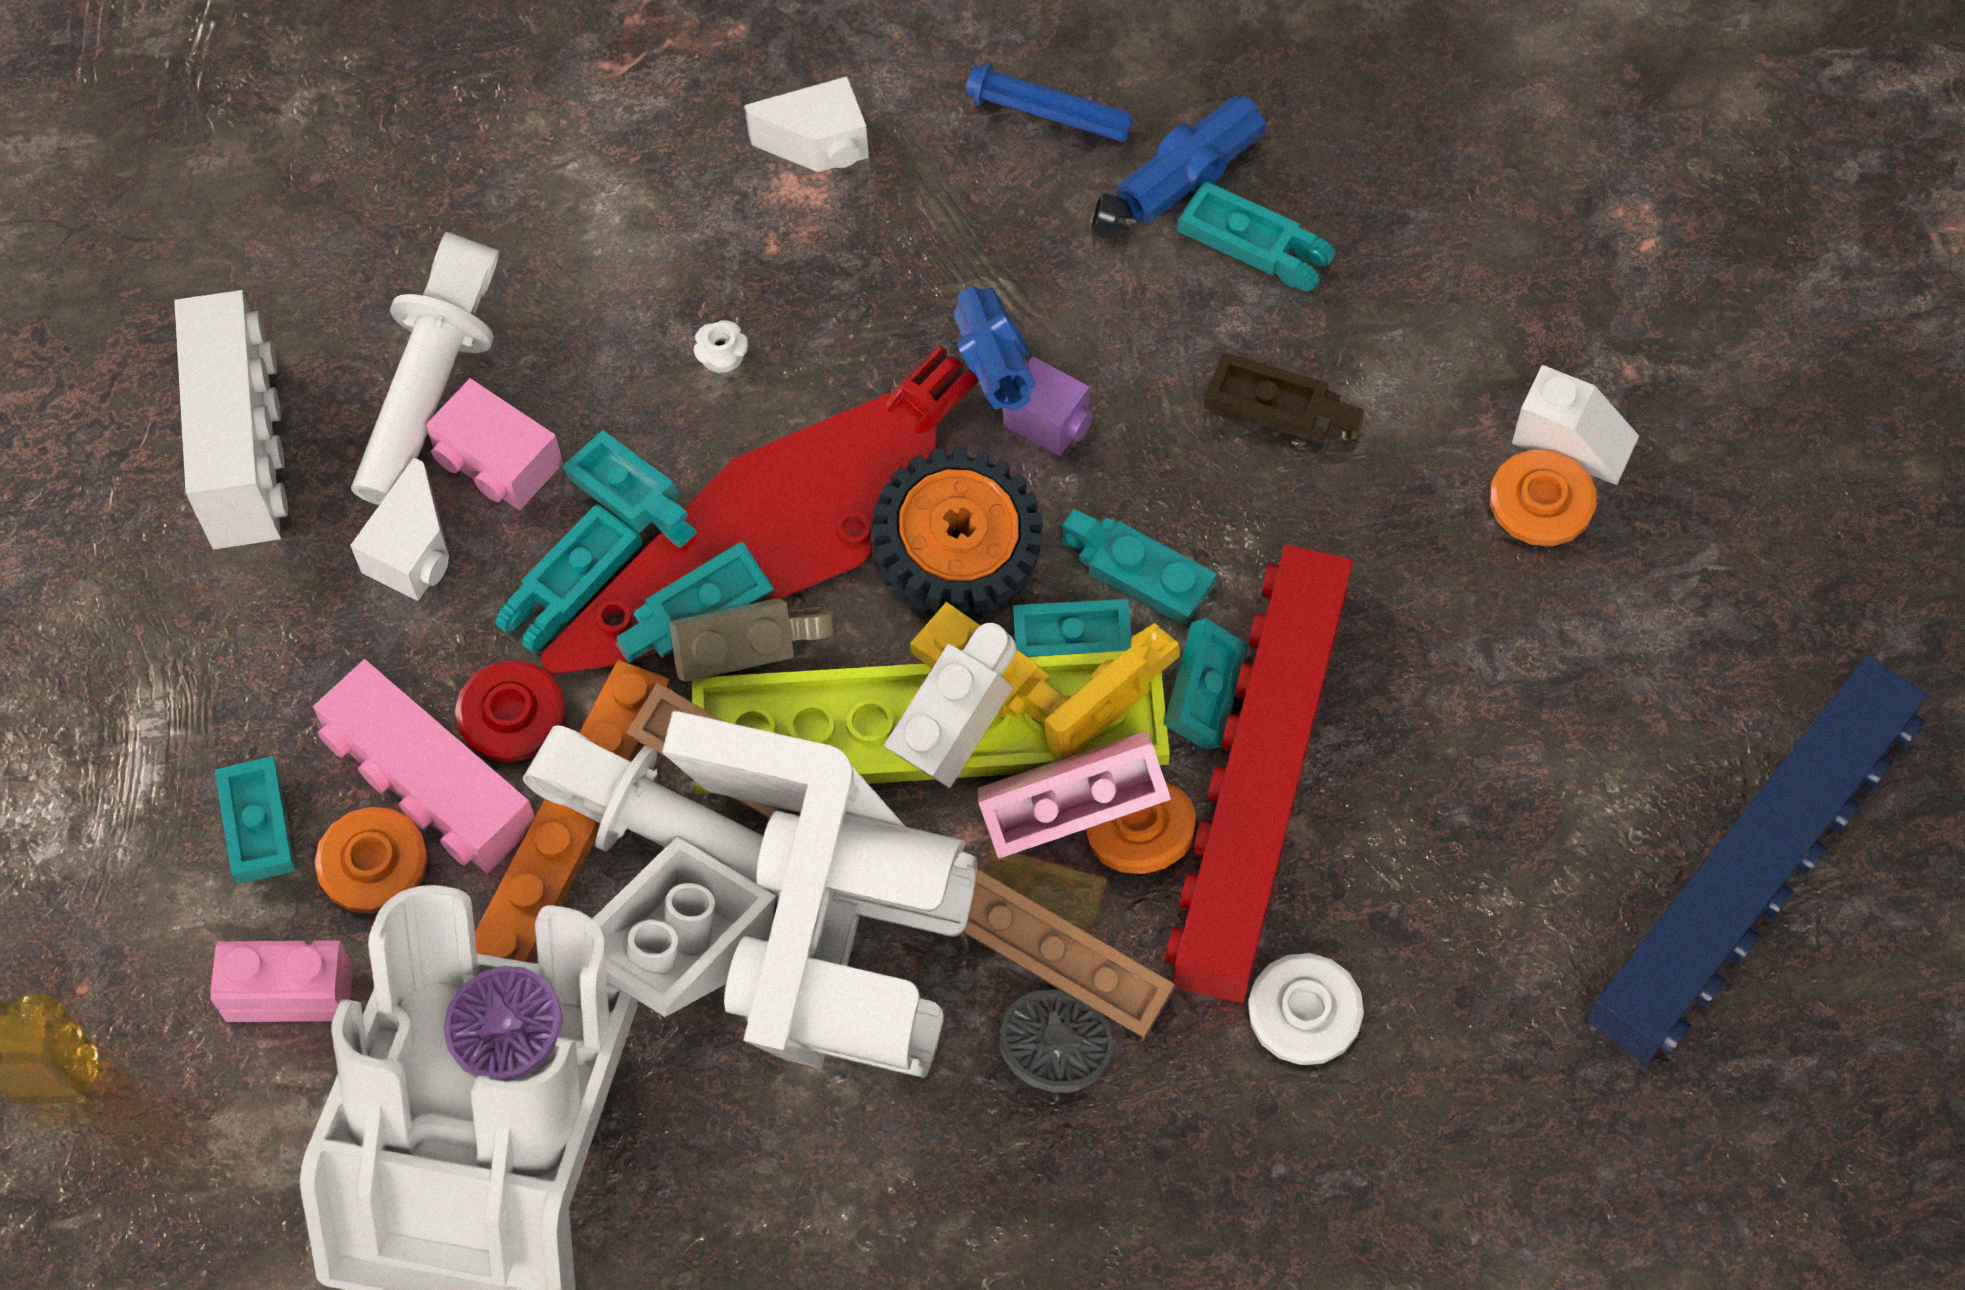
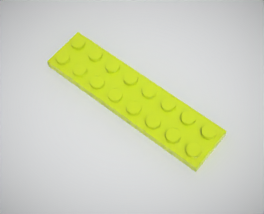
M1125 651L1028 658L1037 663L1039 668L1049 675V681L1046 684L1063 697H1072L1089 683L1091 676L1102 663L1110 659L1115 661ZM926 664L716 676L692 680V703L727 723L833 746L846 755L852 767L867 784L934 780V778L884 746L931 672L932 668ZM1162 672L1148 683V694L1078 753L1147 730L1159 765H1169L1167 726L1163 725L1166 711ZM1023 711L1017 718L1006 714L1003 718L997 714L957 778L1020 774L1058 761V759L1047 751L1044 725ZM694 781L696 794L713 793L703 789Z

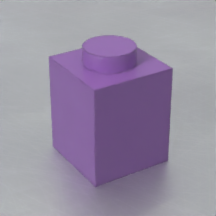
M1032 356L1028 366L1036 384L1030 393L1031 402L1015 412L1008 408H1003V426L1050 452L1061 456L1071 440L1080 441L1090 427L1093 419V412L1089 410L1090 386Z

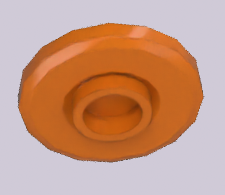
M1533 449L1515 454L1499 467L1490 486V507L1497 523L1512 537L1530 545L1555 546L1572 541L1587 529L1596 511V488L1589 472L1575 459L1557 451Z
M1165 781L1171 800L1087 828L1086 833L1091 851L1104 865L1122 873L1146 874L1167 868L1181 859L1195 840L1198 822L1192 800L1178 786Z
M367 807L349 812L331 824L318 843L314 864L318 883L332 902L350 912L373 914L379 912L382 906L396 894L419 886L425 876L428 853L423 834L409 817L390 808Z

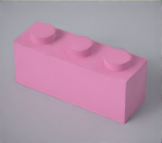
M1147 730L977 788L978 803L998 859L1171 800Z

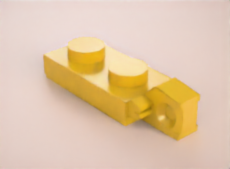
M946 602L910 643L911 653L930 668H933L948 643L963 651L976 629L981 625ZM1016 650L1013 660L1002 676L1014 688L997 714L1003 718L1006 714L1017 718L1023 711L1044 725L1048 712L1063 696L1046 684L1049 681V675L1039 668L1037 663Z
M1156 623L1131 637V647L1115 661L1110 659L1102 663L1091 676L1089 683L1072 697L1065 696L1061 698L1050 709L1047 718L1044 720L1047 751L1058 760L1080 752L1149 693L1148 683L1180 657L1179 643L1159 628V625Z

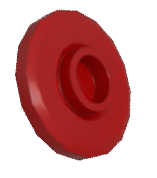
M517 660L493 663L473 674L460 690L455 707L457 728L468 747L487 760L506 763L530 759L535 756L552 727L562 726L566 712L561 688L552 675L534 663Z

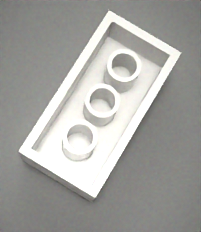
M243 290L174 300L186 495L213 550L280 540L279 517L288 516V504L284 486L282 483H277L276 469L284 468V453L279 435H273L272 426L273 421L281 420L280 403L276 388H270L269 375L277 374V360L272 341H265V330L259 310H250Z

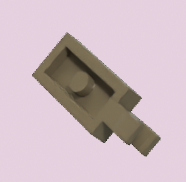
M780 598L669 621L677 678L684 682L794 658L792 641L816 640L834 635L831 612L821 613V607L816 606L788 613L787 602Z

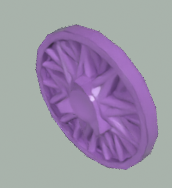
M499 966L478 973L462 985L448 1006L444 1023L447 1049L459 1066L476 1078L481 1075L505 1082L528 1076L548 1060L556 1047L558 1037L560 1038L563 1015L558 996L542 976L525 967Z

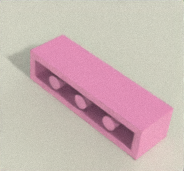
M364 659L313 706L322 725V728L317 733L327 747L341 758L349 753L361 763L358 767L359 772L377 791L384 793L388 788L402 799L399 803L401 810L418 827L425 829L429 824L443 835L440 839L442 846L460 864L465 866L472 861L488 874L524 839L535 818L530 801L367 660Z

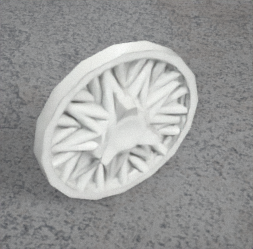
M1312 953L1287 955L1268 964L1255 979L1248 1001L1250 1026L1261 1045L1279 1059L1299 1065L1321 1064L1343 1054L1357 1038L1364 1014L1361 991L1351 974L1332 959Z

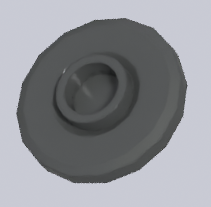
M1059 989L1036 990L1018 998L1005 1012L998 1035L1001 1055L1012 1072L1032 1087L1053 1093L1076 1092L1094 1084L1107 1070L1114 1047L1111 1027L1105 1017Z

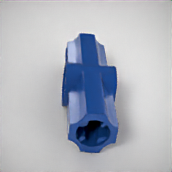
M1233 96L1194 127L1186 123L1174 128L1161 142L1156 156L1117 185V196L1126 200L1131 206L1133 219L1137 223L1145 222L1149 224L1190 191L1195 194L1203 181L1215 185L1226 170L1227 163L1265 134L1266 122L1259 113L1258 106L1246 96L1242 98Z
M973 285L957 295L958 304L953 311V315L962 338L957 340L956 343L968 366L978 378L983 394L994 409L1008 408L1015 412L1031 402L1030 393L1036 384L1025 359L1031 353L1018 328L1005 311L1002 300L993 288L980 289Z

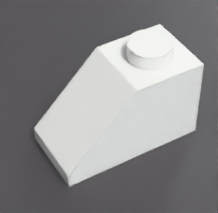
M847 77L744 105L748 135L752 146L816 172L835 167H848L856 161L869 158L866 124Z
M1542 365L1522 405L1512 444L1527 450L1557 451L1575 459L1590 475L1618 485L1639 435L1595 385Z
M413 458L350 546L361 573L417 601L420 600L429 585L434 586L442 579L448 566L449 553L434 492L424 462Z

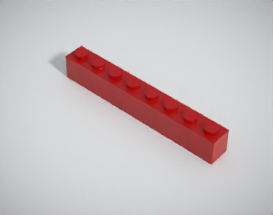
M1285 544L1280 565L1268 564L1261 597L1270 599L1266 615L1255 614L1248 647L1257 648L1256 657L1253 665L1242 663L1235 691V697L1244 699L1240 716L1229 714L1223 735L1221 749L1231 751L1226 768L1215 766L1207 801L1215 802L1217 806L1213 821L1201 819L1193 854L1203 856L1198 875L1187 873L1182 890L1179 908L1189 910L1184 930L1173 927L1167 947L1165 963L1175 965L1173 983L1176 985V988L1240 1004L1245 1002L1349 585L1352 559Z

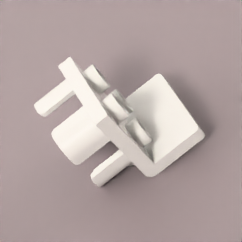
M673 711L662 753L703 789L716 794L801 813L800 816L775 811L769 820L763 837L757 866L758 886L777 890L779 901L769 942L744 936L737 946L729 970L725 991V1011L747 1017L748 1025L744 1041L783 1060L819 1069L823 1067L825 1055L925 1078L937 1049L944 1021L943 1010L935 1002L921 999L918 988L907 980L847 967L860 916L946 936L961 934L967 926L977 877V858L974 855L963 852L964 840L905 827L877 793L852 767L846 755L833 746Z
M437 885L418 886L396 894L382 906L376 916L369 936V953L374 989L363 1014L360 1002L346 999L341 1000L335 1012L331 1032L338 1075L305 1152L301 1168V1195L316 1277L321 1284L343 1290H576L569 1207L637 1009V999L607 981L604 936L599 926L589 916L580 911L554 905L542 907L535 922L538 964L477 954L471 899L465 892L459 889ZM499 966L525 967L542 976L558 996L563 1015L560 1038L558 1037L556 1047L548 1060L528 1076L508 1082L493 1080L490 1077L481 1075L476 1078L464 1071L448 1051L444 1033L448 1006L460 987L478 973Z

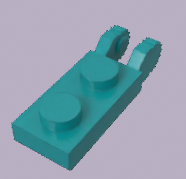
M1203 181L1178 219L1177 232L1270 275L1276 273L1284 284L1296 287L1304 292L1313 291L1320 278L1316 272L1317 270L1312 268L1313 266L1303 263L1300 259L1308 263L1312 262L1319 267H1325L1326 265L1329 266L1336 254L1334 253L1335 249L1332 248L1328 241L1300 228L1299 223L1207 181ZM1290 248L1300 259L1287 254Z
M595 504L521 580L522 586L500 609L495 619V624L506 633L515 631L531 615L536 602H538L546 609L526 629V633L523 634L522 644L532 653L541 651L558 634L562 623L565 622L567 624L642 545L641 535L599 504Z

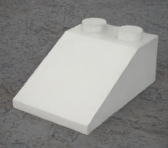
M677 836L592 919L599 926L604 936L607 981L664 1017L674 1013L727 984L735 951L744 936L769 942L776 895Z

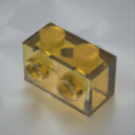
M28 994L20 996L18 1002H0V1092L11 1104L85 1103L88 1082H93L97 1076L98 1052L96 1046L82 1032L79 1024L75 1023L59 1001L49 996Z

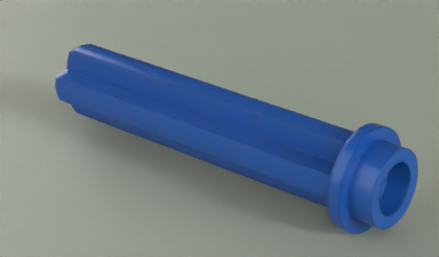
M986 63L983 67L974 65L967 82L966 95L973 97L974 103L982 105L984 100L1118 141H1126L1132 128L1133 116L1127 111L993 71V64Z

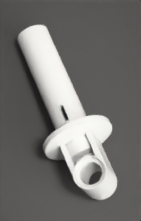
M445 232L437 250L430 279L423 296L404 294L394 298L390 307V313L402 327L411 332V336L351 486L352 492L358 497L375 505H380L412 459H418L428 433L426 424L436 412L457 353L459 351L481 353L490 349L494 339L493 333L484 322L475 316L481 298L485 296L498 261L499 250Z
M563 726L552 727L523 776V781L533 792L552 803L566 806L599 822L600 826L595 841L597 848L605 852L608 851L617 839L624 835L626 829L665 848L678 836L757 884L758 859L764 836L654 782L657 777V768L653 771L657 759V749L646 745L630 762L594 744L588 738L570 728ZM764 888L776 895V903L778 904L777 890Z

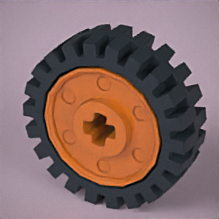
M954 447L952 455L945 456L943 448L931 450L926 460L920 454L909 460L906 469L900 466L892 474L890 483H886L880 493L871 525V546L874 566L880 567L879 577L885 587L889 585L894 587L893 596L902 604L907 599L912 601V610L921 615H924L926 609L935 611L936 614L946 602L971 619L975 613H979L981 619L993 615L997 606L1004 609L1012 603L1016 594L1020 595L1035 569L1043 534H1041L1043 527L1042 513H1037L1038 500L1034 492L1026 493L1027 481L1019 473L1014 477L1009 475V464L1001 459L996 465L988 463L989 453L978 450L976 457L972 458L967 457V448ZM955 530L961 532L958 539L951 537Z

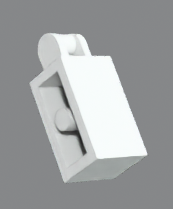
M986 623L976 629L963 651L948 643L884 746L948 788H951L1014 688L1002 677L1016 654L1014 639L1000 625Z

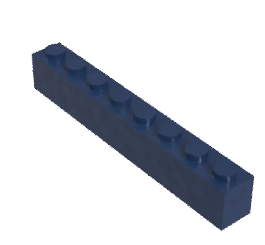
M1866 655L1600 994L1586 1022L1647 1066L1661 1049L1671 1055L1692 1027L1691 1024L1684 1020L1695 1004L1706 1010L1727 980L1720 976L1719 973L1727 962L1731 959L1740 965L1758 942L1761 935L1753 930L1764 915L1774 921L1789 902L1795 891L1789 888L1787 884L1797 871L1808 877L1822 859L1828 847L1820 843V841L1830 828L1841 834L1855 816L1861 805L1853 799L1860 789L1864 786L1873 792L1893 765V762L1886 758L1895 744L1905 750L1918 734L1925 720L1917 714L1928 694L1869 655Z

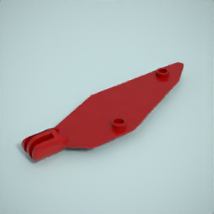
M938 344L894 391L733 458L684 508L688 514L684 521L691 525L697 534L682 548H679L660 532L548 646L541 656L543 668L550 674L557 675L613 666L617 660L627 663L615 643L618 642L617 636L639 624L633 614L644 605L645 599L742 541L774 588L773 594L762 601L775 598L783 599L860 566L872 554V519L884 485L890 483L892 474L900 466L906 469L910 459L920 454L924 460L928 459L931 450L936 449V427L978 384V378L971 369L966 370L961 375L964 364L955 356L945 359L947 350ZM614 614L624 617L622 623L616 626H609L604 623L609 616ZM654 648L653 650L649 651L648 653L642 655L641 657L635 659L632 662H635L639 659L656 653L657 650Z

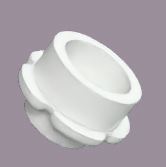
M722 320L713 324L708 323L702 326L696 333L695 340L697 344L694 346V353L696 358L707 369L717 373L729 372L741 364L748 349L747 337L741 334L740 327L731 321ZM718 341L725 342V344L721 346L715 345Z

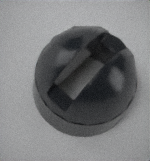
M1101 192L1093 214L1090 234L1106 239H1115L1126 234L1130 227L1119 222L1120 218H1133L1131 206L1126 200L1118 196Z

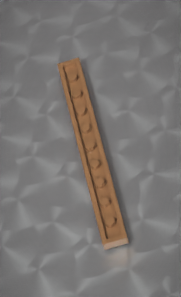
M657 682L626 734L644 746L649 745L657 749L658 754L670 760L662 751L673 711L718 721L723 720ZM735 798L769 819L775 811L797 816L801 815L800 812ZM977 869L972 905L967 926L963 933L1141 1038L1146 1039L1176 985Z

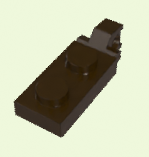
M1228 353L1222 354L1204 397V409L1307 440L1312 439L1324 442L1327 437L1331 440L1355 445L1363 424L1364 413L1362 408L1340 402L1341 396L1328 390L1329 383Z

